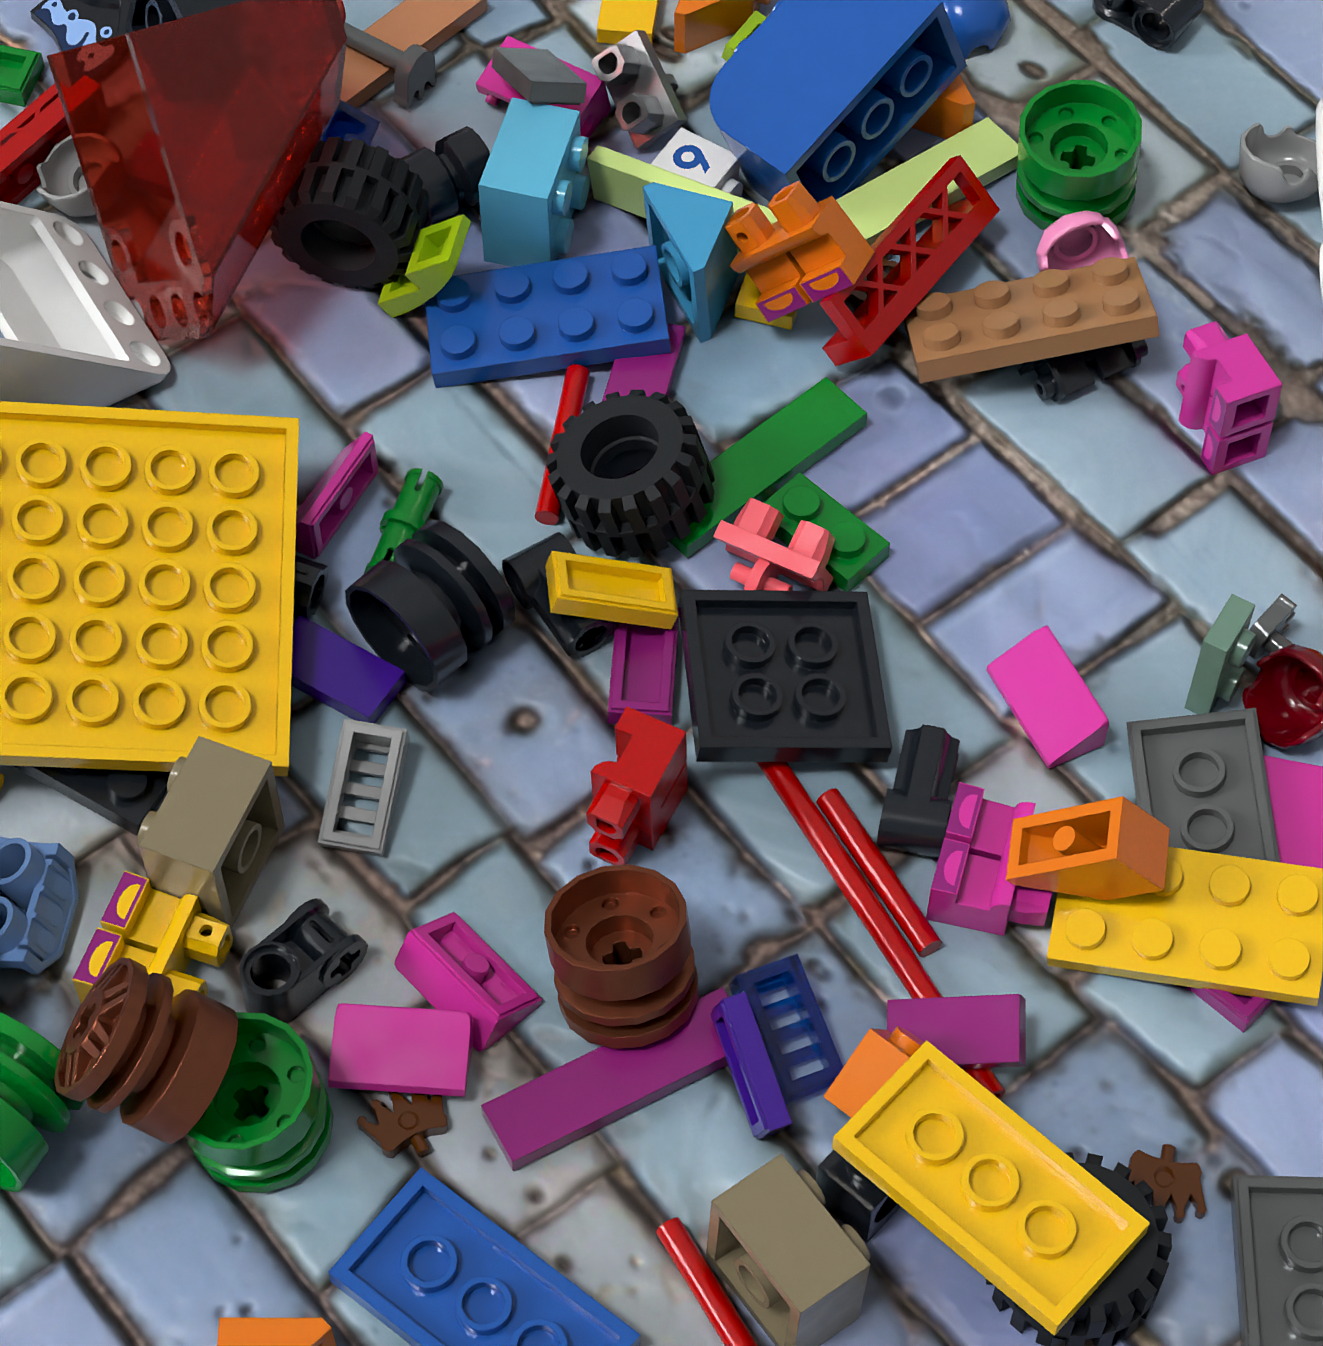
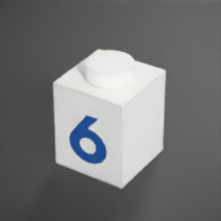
M682 127L651 163V165L735 196L741 197L743 184L739 182L740 164L733 153Z

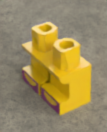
M124 871L100 921L102 929L97 927L72 981L82 1004L90 989L104 971L123 957L130 958L146 966L148 975L153 972L169 977L174 989L173 997L185 989L195 990L207 996L208 987L206 980L184 973L191 959L216 967H220L224 963L233 943L230 925L212 916L203 914L198 896L185 894L182 898L166 894L152 889L148 878Z

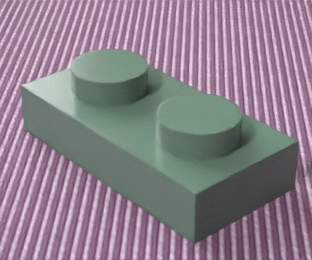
M1231 594L1203 640L1184 708L1196 714L1211 713L1220 698L1227 702L1232 700L1246 673L1247 668L1242 665L1246 661L1257 637L1256 633L1248 630L1255 604Z

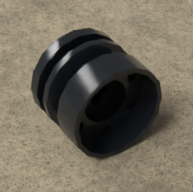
M430 519L412 535V539L407 538L394 550V562L387 560L379 561L345 590L346 605L349 613L369 646L381 659L404 670L408 683L418 689L427 691L433 690L467 661V648L481 649L492 640V634L497 635L515 620V605L512 596L496 567L468 537L444 521Z

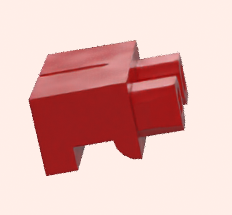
M626 706L615 726L617 762H601L590 771L593 802L586 812L587 824L595 830L589 841V852L593 856L613 865H626L638 844L653 851L688 790L686 731Z

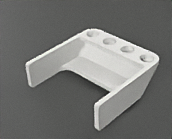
M0 201V330L5 337H0V401L108 407L164 380L171 368L167 356L86 232L76 223L61 215Z

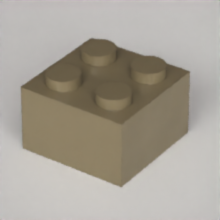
M198 736L187 758L181 756L173 765L167 782L168 793L158 811H150L144 818L138 832L137 847L140 849L146 869V877L150 880L152 889L178 898H182L185 894L198 896L203 914L212 916L230 925V929H232L285 828L272 762Z
M779 1154L711 1201L706 1257L775 1346H820L859 1318L871 1265L868 1262L870 1254L859 1234L848 1224L840 1227L824 1207L826 1203L825 1197L814 1178L804 1169L796 1172L782 1154Z

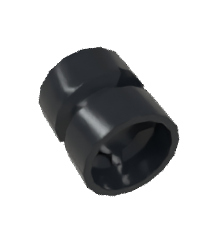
M468 126L436 141L435 152L423 147L401 158L410 165L408 169L410 172L418 173L424 182L422 188L427 190L429 194V210L423 228L457 215L459 203L463 206L469 204L472 207L480 203L478 184L490 156V151L482 138Z

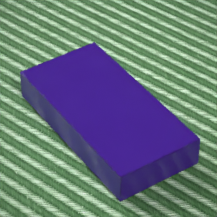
M300 615L293 623L291 686L353 720L375 724L406 684L405 671Z
M746 992L724 998L712 1009L710 1015L753 1137L759 1140L780 1133L790 1126L792 1121Z

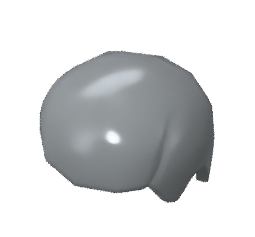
M1255 123L1241 134L1239 151L1240 179L1254 197L1265 201L1289 203L1307 198L1318 190L1316 141L1296 134L1289 125L1285 126L1278 134L1267 135L1264 133L1263 126L1260 123Z
M95 133L71 134L52 148L45 162L38 164L37 172L41 180V186L36 189L51 206L71 217L93 216L112 206L121 193L125 173L121 153L110 139H106L101 135Z

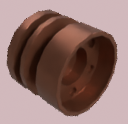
M626 864L602 866L580 874L556 892L545 911L544 935L550 963L554 969V983L558 992L560 1011L572 1031L589 1043L613 1049L643 1047L664 1039L688 1021L698 1002V974L695 966L694 950L691 946V930L687 905L676 883L656 870Z
M121 957L111 964L94 983L69 1027L57 1060L54 1078L56 1091L76 1101L81 1102L86 1099L88 1107L105 1114L120 1105L119 1111L122 1123L162 1142L172 1144L183 1138L200 1120L218 1091L229 1067L237 1040L238 1019L235 1010L195 990L185 989L173 997L174 989L169 977L153 972L148 975L146 966L130 958Z

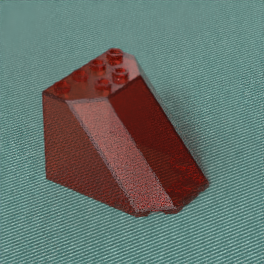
M245 0L47 56L115 277L130 301L137 299L144 314L145 324L156 341L166 339H201L211 335L338 107L347 43L344 29L346 12L342 0Z

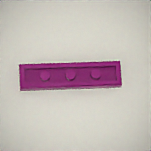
M722 987L699 998L688 1021L664 1039L643 1047L613 1049L601 1046L482 1104V1116L511 1169L515 1171L727 1066L728 1063L710 1015L712 1009L722 999L729 997L724 988Z

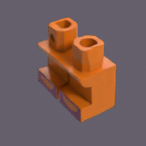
M800 181L782 188L767 205L778 220L777 222L771 224L757 203L752 202L734 212L725 225V229L739 250L729 266L738 273L745 271L748 273L761 293L755 304L767 322L808 305L810 301H818L854 285L874 254V250L833 196L817 203Z

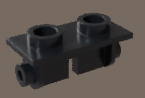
M1144 339L1027 362L1018 372L1022 376L1035 370L1038 377L1034 379V388L1041 400L1051 398L1057 402L1095 383L1086 363L1092 361L1102 381L1127 369L1139 366L1141 358L1148 355V346Z

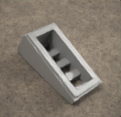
M343 719L318 838L319 846L383 857L410 743L407 729ZM357 750L386 754L388 759L387 764L357 760L355 755ZM351 772L382 777V787L349 782ZM345 795L379 801L377 811L343 805ZM339 819L374 824L372 836L337 830Z

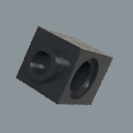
M835 1150L818 1165L816 1182L825 1197L826 1203L824 1207L844 1224L850 1225L866 1243L901 1207Z

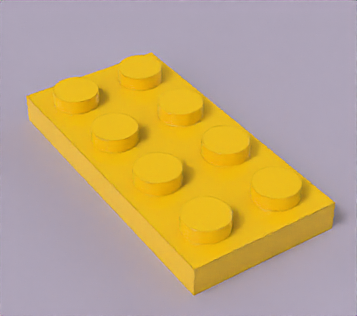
M1168 847L1163 891L1113 900H1102L1057 892L1047 952V965L1199 989L1211 988L1227 991L1232 994L1318 1006L1323 971V868Z
M927 1040L833 1136V1150L1054 1336L1143 1238L1150 1225L1148 1220Z

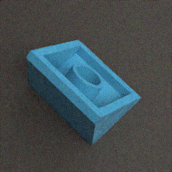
M652 182L643 186L649 246L656 245L661 277L699 342L702 343L712 338L739 275L738 272L729 266L737 255V247L725 229V225L734 214L733 202Z

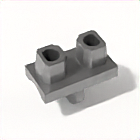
M635 30L620 42L611 45L593 58L591 64L599 80L605 81L616 105L615 115L623 131H628L636 149L645 150L661 135L688 121L675 95L678 83L674 75L665 74L646 31Z

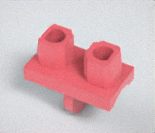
M749 498L736 517L734 524L723 520L720 521L713 537L726 544L725 550L728 553L754 563L753 568L737 562L731 570L730 579L745 585L744 590L793 591L792 585L778 580L779 575L816 591L828 590L833 576L825 567L829 561L835 538L825 528L801 520L788 548L772 542L784 516L779 510L754 498Z

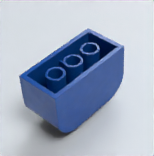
M779 0L773 7L771 14L750 37L745 38L738 44L733 55L719 70L710 91V110L730 151L738 159L745 179L758 194L771 201L773 196L782 188L800 181L817 203L830 196H833L836 200L859 186L965 69L967 64L941 0Z

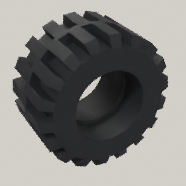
M328 137L326 142L319 139L308 141L306 147L299 146L288 161L268 218V229L272 231L271 239L275 246L283 249L281 254L289 262L297 263L300 266V270L309 275L313 274L322 278L321 281L333 285L338 283L347 288L358 289L359 286L374 289L380 288L382 283L396 282L400 275H405L419 231L423 228L429 210L428 203L430 199L428 191L422 188L423 180L418 173L408 170L410 165L404 160L394 158L388 154V150L378 145L375 148L365 144L363 140L352 138L351 141H345L341 137Z
M631 390L627 396H620L619 392L607 394L605 401L598 404L591 401L582 406L584 411L578 417L571 415L562 424L565 432L555 434L550 444L553 453L547 455L546 467L550 473L548 479L572 531L578 539L582 538L585 545L590 549L597 551L603 548L605 554L612 557H619L623 551H628L631 558L644 556L645 550L654 547L656 552L669 548L667 542L677 537L680 540L691 533L689 525L692 522L700 523L707 514L704 504L710 503L713 500L715 492L712 486V482L715 481L714 472L691 415L688 416L685 407L677 400L670 403L668 396L659 392H654L651 396L647 397L644 390ZM641 469V470L637 471L636 473H634V474H632V475L623 477L624 475H626V474H628V473H630V472H632V471Z
M1073 1152L1066 1153L1074 1160ZM1088 1153L1085 1163L1078 1164L1148 1220L1150 1225L1143 1238L1055 1336L995 1286L992 1300L999 1312L1011 1307L1013 1313L1010 1325L1021 1334L1028 1326L1038 1331L1035 1342L1043 1346H1051L1053 1338L1065 1340V1346H1083L1085 1340H1092L1094 1346H1111L1116 1332L1123 1339L1127 1338L1136 1331L1140 1318L1146 1320L1152 1310L1169 1266L1167 1260L1172 1249L1171 1233L1164 1232L1168 1217L1163 1205L1150 1207L1154 1191L1145 1180L1134 1186L1128 1181L1132 1171L1130 1168L1119 1162L1113 1171L1102 1167L1103 1156ZM986 1279L987 1285L992 1284L989 1280Z

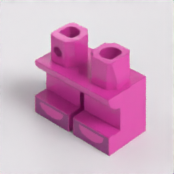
M1216 321L1190 329L1185 333L1183 348L1191 358L1190 363L1178 371L1175 384L1183 396L1178 421L1188 429L1204 430L1205 438L1201 459L1211 475L1265 457L1273 427L1272 420L1275 419L1283 384L1247 333L1229 339Z
M959 782L930 890L926 919L1002 936L1005 934L1008 921L1044 926L1053 891L1016 886L1006 880L1013 819L1034 815L1036 803L1021 802L1015 807L983 799L985 790L983 788Z

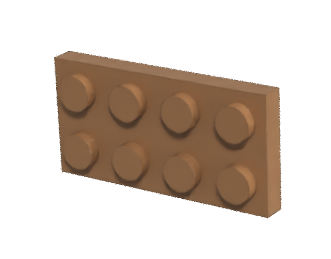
M1108 257L1098 260L1093 265L1064 271L1061 269H1047L1037 273L1034 277L1008 282L998 280L987 281L979 284L976 288L948 294L942 292L927 293L904 319L920 383L1160 336L1157 313L1135 257L1125 259Z

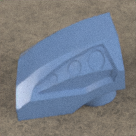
M0 836V968H21L32 974H39L63 955L79 901V891L74 856L60 843L27 842L22 838L10 839Z

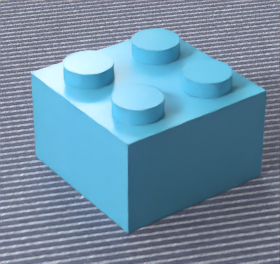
M511 98L478 184L484 261L514 267L553 261L557 259L559 253H568L574 232V220L571 218L574 209L583 210L590 184L589 176L582 175L588 153V137L580 136V111L548 104H531L527 100Z

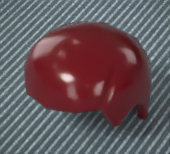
M1291 644L1271 652L1269 656H1264L1258 660L1256 665L1260 668V671L1255 681L1244 689L1242 701L1245 709L1256 708L1260 737L1266 743L1282 749H1288L1312 742L1322 736L1323 654L1311 648Z

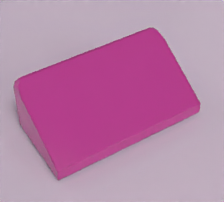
M364 432L337 455L296 512L295 551L314 560L317 556L319 557L378 474L375 441L372 434Z
M1047 625L1033 631L987 665V673L1048 769L1104 746L1109 727L1108 718Z
M455 912L408 931L395 959L394 965L396 969L435 1009L465 1011L472 1015L473 1047L479 1052L496 1043L537 1009L542 1002L539 995Z
M348 1003L338 1004L334 1017L328 1087L465 1097L473 1048L472 1015L465 1011Z

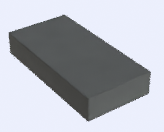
M494 47L491 67L531 104L580 105V103H584L587 83L548 49Z

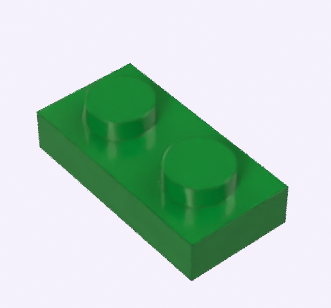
M801 472L764 502L779 510L784 516L775 537L787 546H789L801 520L825 528L833 535L835 541L825 568L833 576L832 582L843 591H851L889 557L890 542Z

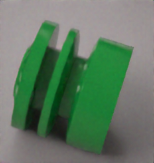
M1067 80L1044 88L1029 100L1020 115L1016 198L1023 214L1040 229L1045 230L1063 215L1080 211L1101 213L1103 217H1108L1116 225L1126 217L1134 203L1137 166L1139 164L1142 119L1134 103L1117 88L1095 80Z
M0 1012V1188L9 1192H20L49 1151V1146L43 1135L35 1127L49 1132H64L72 1118L69 1110H80L86 1099L81 1102L76 1101L56 1091L54 1078L60 1050L28 1026Z
M235 1012L238 1019L237 1040L229 1067L213 1100L200 1120L185 1137L197 1160L215 1181L238 1192L268 1193L294 1184L317 1165L330 1143L334 1114L326 1087L322 1082L319 1072L316 1070L308 1047L291 1026L265 1013ZM255 1112L257 1115L262 1116L263 1118L260 1119L259 1117L252 1114Z

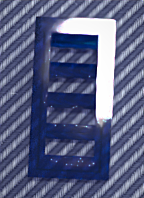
M798 954L735 975L729 984L732 995L746 992L785 1104L828 1089L842 1070L843 1065ZM785 987L788 998L766 1006L762 1005L759 995ZM796 1010L800 1021L772 1030L769 1019ZM807 1033L812 1043L811 1045L782 1055L778 1043ZM816 1057L819 1058L824 1069L792 1080L788 1070L789 1067Z

